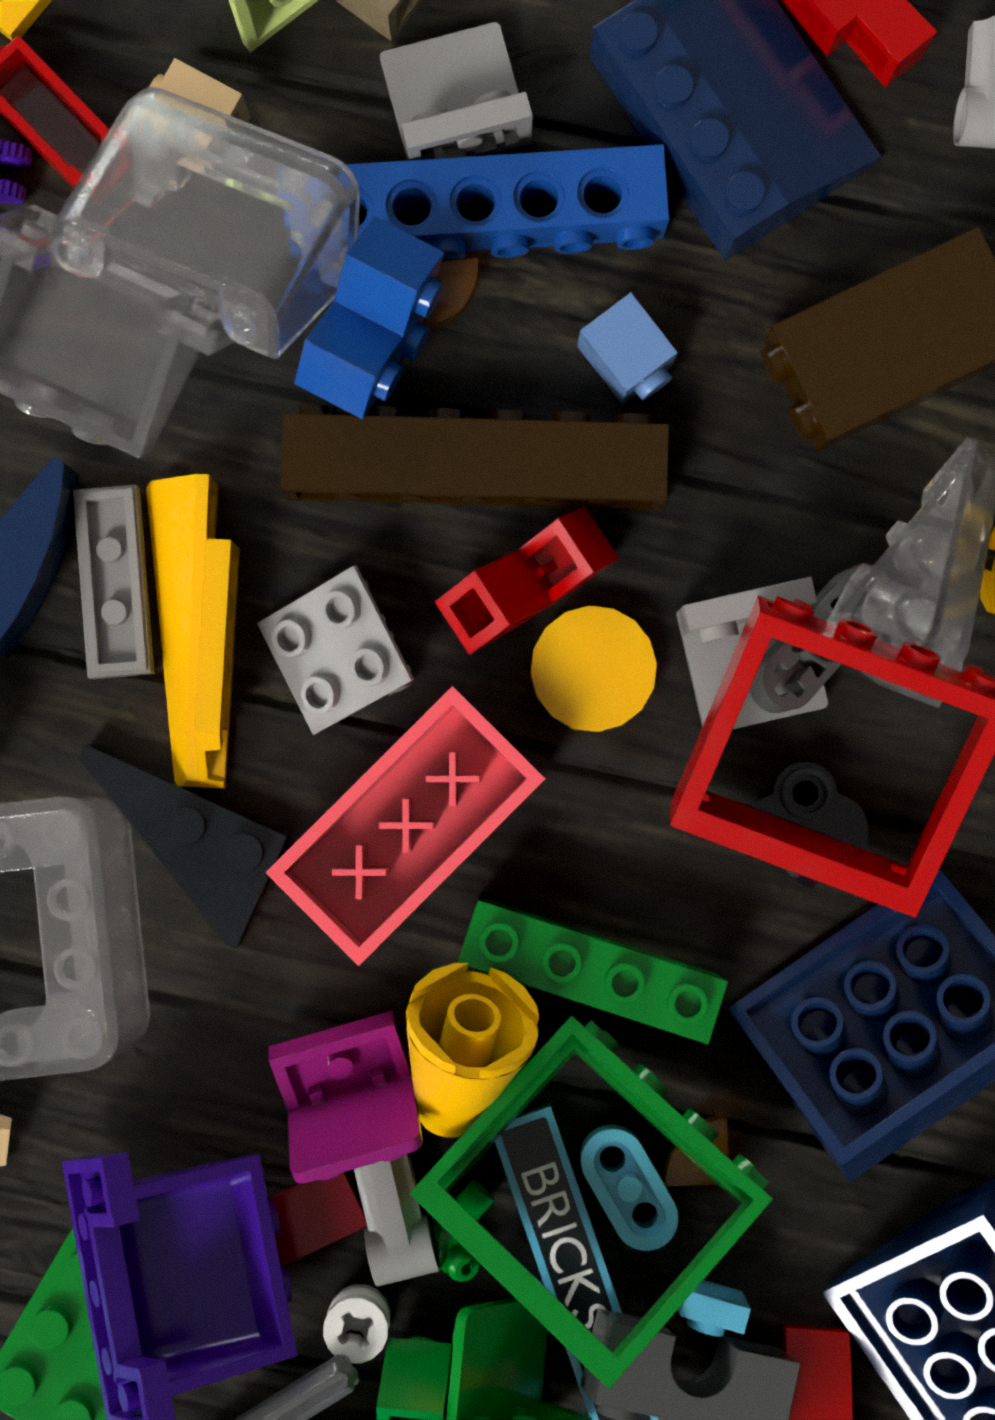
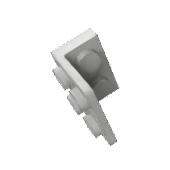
M497 22L381 52L380 62L407 161L486 156L531 144L533 115L526 91L518 92L502 30Z
M811 576L683 605L676 612L702 727L757 596L759 595L775 601L777 596L792 602L796 598L811 606L817 602ZM771 638V641L768 645L766 652L777 641V639ZM797 662L792 668L775 673L779 679L778 685L774 688L778 695L789 692L785 686L787 680L796 670L805 668ZM823 685L803 707L783 713H770L760 708L753 700L749 690L733 729L824 709L828 705L825 686Z

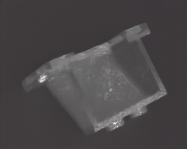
M36 205L0 214V393L16 400L15 406L29 415L40 418L52 417L71 426L72 433L86 442L97 445L109 444L140 459L152 451L199 353L202 352L210 356L250 334L259 310Z

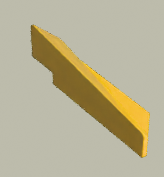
M191 474L153 480L148 483L146 494L174 781L177 785L183 787L226 789L240 548L232 540L215 539L219 485L209 474Z

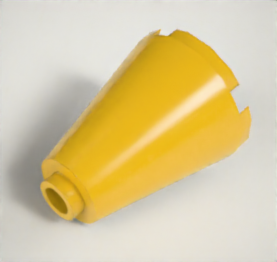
M453 963L434 969L416 983L407 1004L405 1021L413 1089L420 1122L427 1130L442 1137L454 1138L462 1136L486 1108L500 1096L531 1057L537 1044L539 1013L536 1003L522 984L507 973L490 967L489 974L467 971L469 963Z

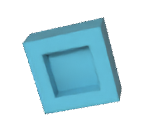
M703 1280L680 1306L678 1311L681 1317L687 1318L686 1324L692 1329L707 1335L721 1337L724 1336L725 1329L744 1334L751 1308L742 1291Z

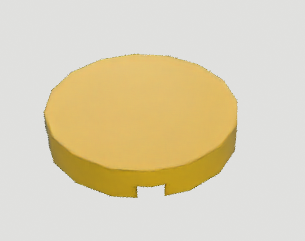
M589 605L563 613L544 629L533 649L530 676L536 698L553 718L573 730L601 732L622 726L643 709L654 689L657 662L650 639L635 620L614 608Z

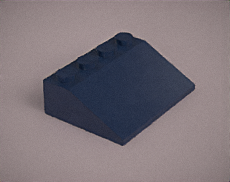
M634 0L593 27L590 60L646 144H664L666 174L725 261L877 164L882 158L777 0Z
M940 869L916 918L877 904L728 1008L811 1131L849 1183L995 1081V935Z
M995 1179L940 1205L831 1281L822 1291L827 1301L910 1420H995Z

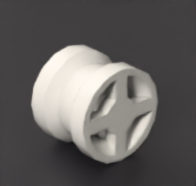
M353 1284L343 1288L333 1297L324 1321L323 1337L327 1348L334 1356L346 1355L351 1363H364L373 1359L382 1351L388 1338L391 1310L387 1299L378 1289L366 1284ZM351 1329L354 1331H361L364 1337L362 1338L360 1334H354L351 1332L346 1334V1332H348Z

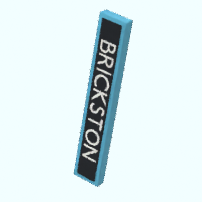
M550 1103L520 1113L498 1137L495 1144L544 1286L592 1332L597 1308L622 1313L552 1107ZM566 1348L589 1417H592V1420H615L596 1411L597 1405L592 1402L580 1387L584 1365ZM636 1413L635 1420H659V1418Z

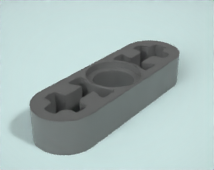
M867 564L857 565L839 572L817 594V602L811 605L815 610L813 616L838 625L840 618H847L873 628L891 605L892 589L890 582L881 570ZM861 584L865 589L861 597L865 605L847 611L845 615L838 611V609L846 607L855 597L857 592L853 586ZM777 640L762 659L750 687L751 696L760 708L770 713H783L801 708L812 699L841 663ZM797 662L805 668L796 670L787 680L785 686L789 692L778 695L774 689L779 682L775 673L788 670Z

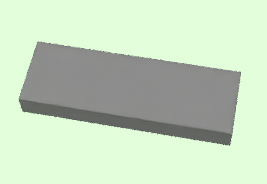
M137 485L73 490L87 678L104 679L155 674L140 488Z

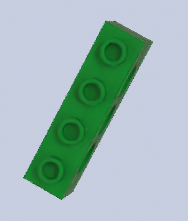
M478 896L458 959V963H469V967L489 973L490 967L507 973L521 984L705 1044H709L728 981L717 973Z

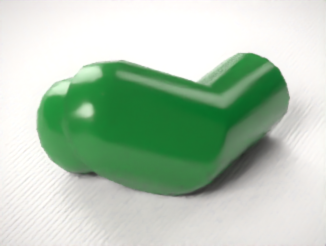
M473 1178L454 1198L477 1221L495 1202L491 1193ZM435 1220L433 1230L436 1257L440 1268L455 1281L465 1282L472 1279L478 1273L481 1264Z

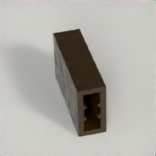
M979 227L772 325L763 340L766 348L761 351V356L772 381L777 385L783 382L794 404L789 407V413L799 436L804 441L811 439L817 452L822 451L995 367V258Z

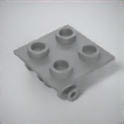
M357 565L352 566L257 623L313 735L388 694L390 696L412 685L411 681L414 680L410 672L412 670L409 664H406L393 639L395 636L392 631H389L385 623L386 618L384 614L380 613L368 589L369 585L363 579Z

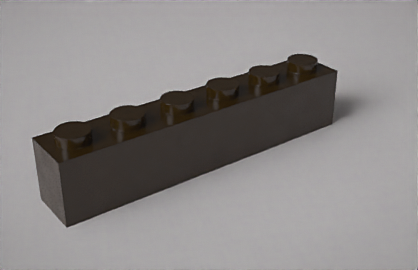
M323 404L301 405L299 407V414L283 413L280 490L287 500L575 509L585 506L587 509L661 511L667 502L669 424H653V416L648 414H620L615 417V423L590 422L589 414L575 411L557 412L552 414V421L527 420V413L519 410H494L489 412V419L464 418V412L459 409L431 408L426 410V417H401V410L398 408L372 406L362 420L355 415H337L336 407Z

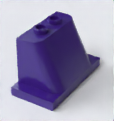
M128 1152L85 1155L62 1161L106 1420H176L172 1396L298 1356L288 1303L292 1300V1283L287 1269L280 1263L275 1239L280 1230L279 1215L275 1204L267 1197L259 1154L245 1155L133 1180Z

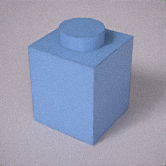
M631 292L581 329L577 344L579 350L622 405L636 394L642 401H645L661 390L672 379L668 370L672 368L678 353Z

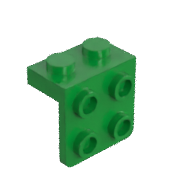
M516 1298L466 1306L459 1311L452 1338L453 1353L449 1394L446 1402V1420H592V1417L541 1400L548 1329Z

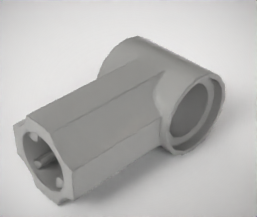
M995 15L985 20L973 21L968 30L965 87L958 98L953 125V140L956 146L995 149Z
M409 1153L394 1161H380L354 1169L367 1223V1228L364 1229L366 1253L376 1287L440 1271L430 1217L428 1213L423 1214L421 1205L409 1194L417 1185Z

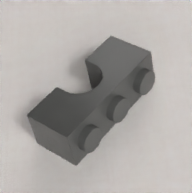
M597 1308L592 1333L613 1353L642 1317ZM663 1326L610 1389L585 1366L580 1384L582 1390L597 1405L596 1411L615 1420H635L636 1413L658 1417L659 1420H788L800 1363L779 1347L724 1335L718 1337L714 1358L704 1373L694 1379L677 1380L673 1378L671 1371V1357L676 1336Z

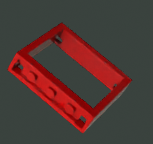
M758 595L672 798L670 826L916 918L995 754V678L986 675L982 668L967 665L964 672L940 664L941 657L937 653L916 643L905 641L901 648H897L876 640L878 633L874 629L855 620L840 618L838 625L815 617L813 616L814 608L796 598L792 602L777 596L775 601ZM771 638L978 715L907 865L706 791Z

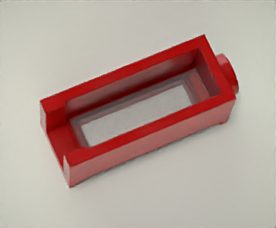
M19 35L7 46H0V113L91 208L136 165L124 144Z

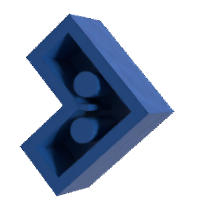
M374 216L346 253L334 302L304 341L294 384L362 420L377 398L385 402L388 401L403 372V367L400 364L405 358L414 362L428 338L430 327L422 324L424 318L427 319L433 312L444 288V282L436 279L444 252Z

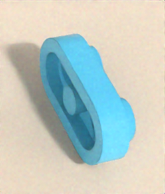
M609 1124L594 1129L588 1134L581 1146L580 1163L587 1182L623 1242L634 1249L651 1251L663 1247L672 1239L677 1230L678 1210L670 1192L641 1142L632 1131L620 1125ZM609 1146H616L624 1153L622 1161L614 1167L605 1166L600 1161L601 1152ZM648 1202L655 1206V1215L651 1220L639 1222L632 1217L633 1210L639 1203Z

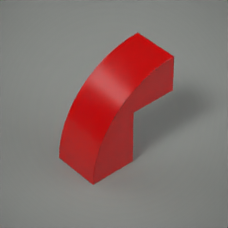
M583 506L556 519L517 551L474 570L437 599L435 603L468 654L471 655L549 608L620 558L587 508Z

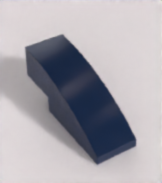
M55 455L0 520V657L8 658L32 625L52 587L66 550L75 512L73 490H77L79 474Z

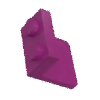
M393 1011L268 1046L269 1063L288 1111L290 1170L295 1182L303 1184L315 1180H329L340 1175L342 1172L380 1161L397 1160L421 1147L423 1138L413 1089L411 1065Z

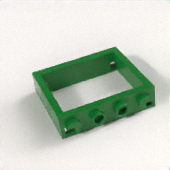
M571 1015L508 1084L500 1096L486 1108L409 1194L596 1378L610 1389L773 1198L763 1190L769 1181L754 1169L755 1166L749 1160L738 1154L731 1161L712 1144L718 1137V1134L703 1118L691 1109H688L683 1115L678 1113L663 1099V1096L669 1091L668 1088L650 1070L639 1064L632 1071L614 1054L620 1046L606 1030L602 1031L591 1020L584 1027ZM574 1054L579 1056L740 1204L613 1353L449 1194V1191Z

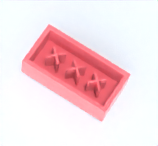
M452 686L265 873L360 966L545 778Z

